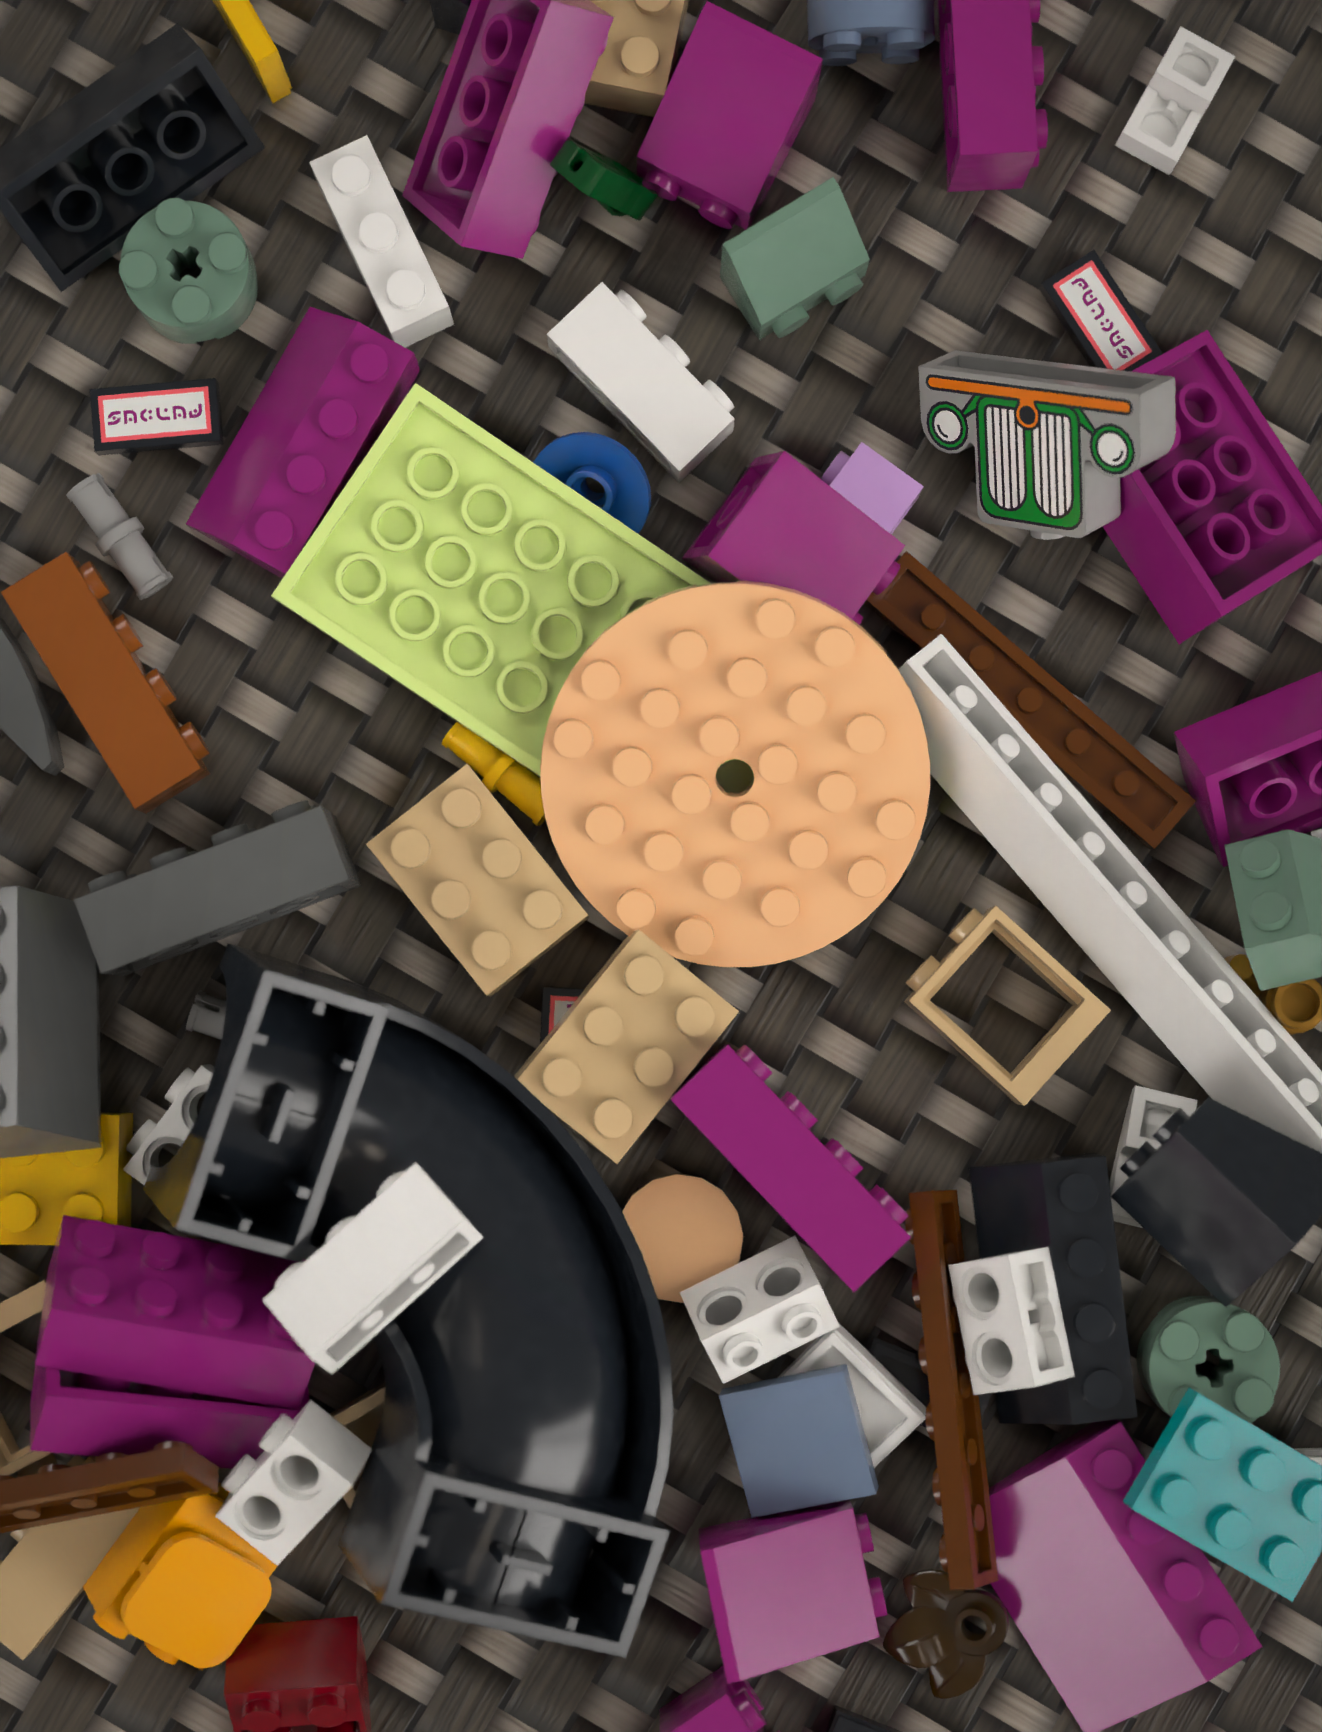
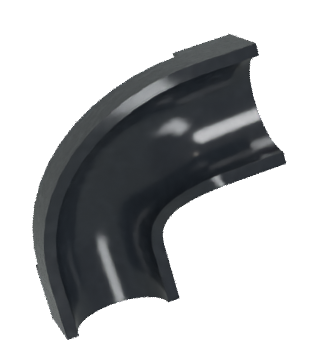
M228 943L219 967L224 974L226 982L225 1021L220 1048L208 1090L184 1143L163 1167L151 1165L143 1188L144 1192L172 1226L177 1230L302 1262L304 1257L310 1258L326 1243V1237L335 1225L348 1217L358 1215L376 1198L380 1186L390 1176L400 1171H407L416 1162L484 1237L374 1336L384 1373L385 1404L381 1422L371 1448L373 1450L367 1459L338 1546L381 1604L626 1658L670 1532L656 1518L669 1467L674 1413L671 1361L660 1305L642 1252L617 1201L589 1157L554 1114L512 1074L458 1035L393 997L343 978Z

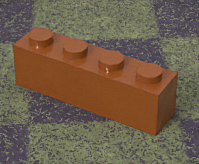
M64 552L1 591V594L134 809L146 814L208 776L210 772L203 763L202 758L209 755L210 751L194 725L189 721L181 726L168 705L176 701L177 698L161 672L157 668L147 672L136 655L135 651L144 645L124 614L115 619L113 618L102 600L103 597L111 592L96 567L90 560L81 565L68 552Z

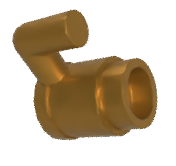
M1238 954L1225 958L1226 962L1289 1034L1303 1033L1311 1030L1322 1020V986L1315 979L1260 991L1247 955Z

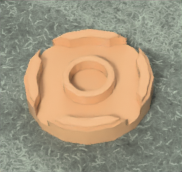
M675 1173L654 1178L635 1191L622 1210L642 1252L657 1299L684 1303L680 1295L681 1291L738 1264L740 1261L744 1236L738 1211L723 1190L701 1177Z

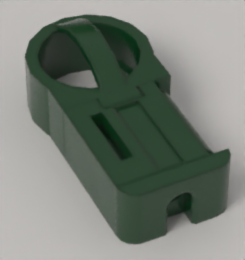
M569 137L550 163L557 172L580 191L598 200V203L612 216L622 217L628 215L640 221L658 196V192L648 189L642 184V178L619 162L601 153L597 154L575 143Z

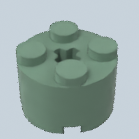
M169 198L143 215L131 228L125 239L119 263V274L135 306L146 321L161 335L175 342L197 344L200 341L214 338L221 339L232 334L249 317L258 295L255 262L236 225L218 209L196 201ZM197 265L199 266L201 274L196 279L190 275H185L182 279L179 276L186 267L193 269Z
M1188 1296L1167 1304L1157 1313L1158 1315L1153 1319L1146 1331H1144L1137 1349L1139 1378L1145 1392L1152 1401L1170 1417L1174 1414L1189 1387L1249 1423L1264 1416L1271 1409L1280 1377L1279 1355L1275 1342L1266 1327L1257 1317L1231 1303L1225 1307L1215 1297ZM1206 1350L1219 1357V1365L1212 1367L1211 1376L1209 1377L1195 1370L1196 1364L1206 1361Z

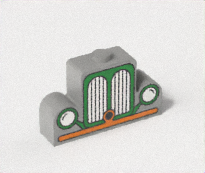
M957 350L918 366L921 421L923 431L929 442L938 450L948 454L959 453L972 446L975 447L977 512L980 520L988 524L1030 530V535L1036 539L1051 540L1065 536L1082 538L1119 518L1121 514L1120 477H1125L1164 456L1174 444L1176 433L1175 377Z

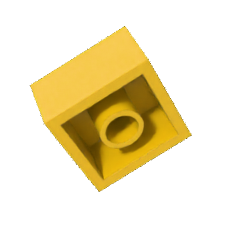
M101 1113V1148L0 1158V1245H55L63 1215L131 1227L132 1176L123 1169L132 1158V1154L126 1150V1147L133 1138V1113Z

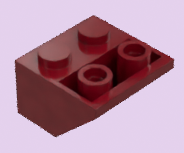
M358 1616L253 1624L233 1653L226 1659L224 1697L234 1732H372L366 1652Z

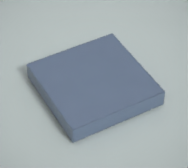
M847 1364L722 1389L719 1399L751 1518L876 1495L879 1485Z

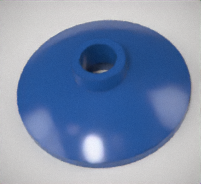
M570 433L550 442L534 460V464L639 534L645 525L651 507L649 481L638 459L619 442L597 433ZM590 477L597 480L604 487L605 492L596 493L590 490L587 486L586 478Z

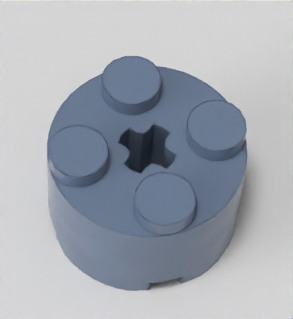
M807 0L808 45L810 48L819 51V57L823 59V65H850L857 62V54L882 53V62L887 64L912 63L919 60V48L935 40L934 0Z

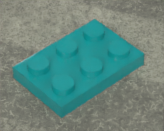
M1189 1387L1123 1502L1134 1511L1293 1602L1322 1552V1465Z

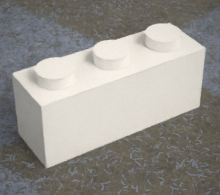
M366 135L310 161L309 163L320 190L392 340L403 347H407L454 325L449 305L368 136Z
M601 282L547 333L549 349L679 483L733 432L735 418L729 412L734 408V405L714 382L707 380L702 385L685 368L690 363V359L673 339L664 334L658 340L642 323L647 318L645 312L627 292L621 289L614 294Z
M415 1162L407 1171H400L390 1176L378 1189L376 1198L358 1215L348 1217L335 1225L328 1233L326 1243L305 1262L296 1263L285 1270L277 1279L275 1289L263 1299V1302L309 1358L330 1374H333L484 1237L434 1180Z

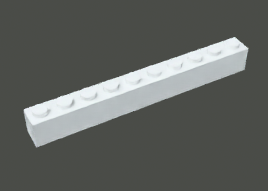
M940 634L898 669L907 685H909L920 711L927 737L930 774L1213 1100L1322 1153V1071L960 654Z

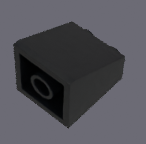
M1208 1097L1190 1116L1179 1108L1153 1135L1161 1145L1155 1149L1146 1141L1120 1167L1129 1178L1111 1196L1215 1298L1227 1307L1290 1252L1322 1216V1153Z

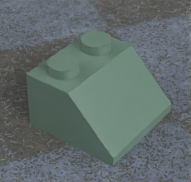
M834 177L722 244L720 279L759 340L772 332H775L778 338L792 333L809 320L810 316L807 311L826 299L829 300L831 305H836L855 294L863 286L861 278L866 275L870 259L843 193Z
M1287 829L1224 845L1244 948L1260 991L1322 977V838Z

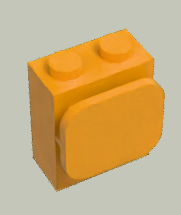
M219 1482L217 1493L140 1507L83 1586L96 1611L93 1619L102 1629L119 1639H125L128 1634H131L143 1640L151 1653L171 1665H175L180 1659L203 1670L225 1661L259 1617L271 1597L272 1588L269 1577L277 1568V1565L215 1516L230 1493Z

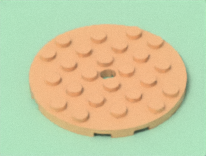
M752 581L692 585L670 591L645 602L644 605L625 615L614 625L607 628L587 648L575 664L557 696L543 740L540 766L541 796L552 842L566 871L590 904L610 923L629 937L635 930H640L674 958L717 967H755L799 958L827 946L863 922L889 895L910 863L921 837L930 794V759L927 737L920 711L909 685H907L897 666L886 654L883 647L862 626L822 600L794 589ZM727 760H742L751 767L754 780L749 788L742 792L727 793L720 786L716 778V772L720 765Z

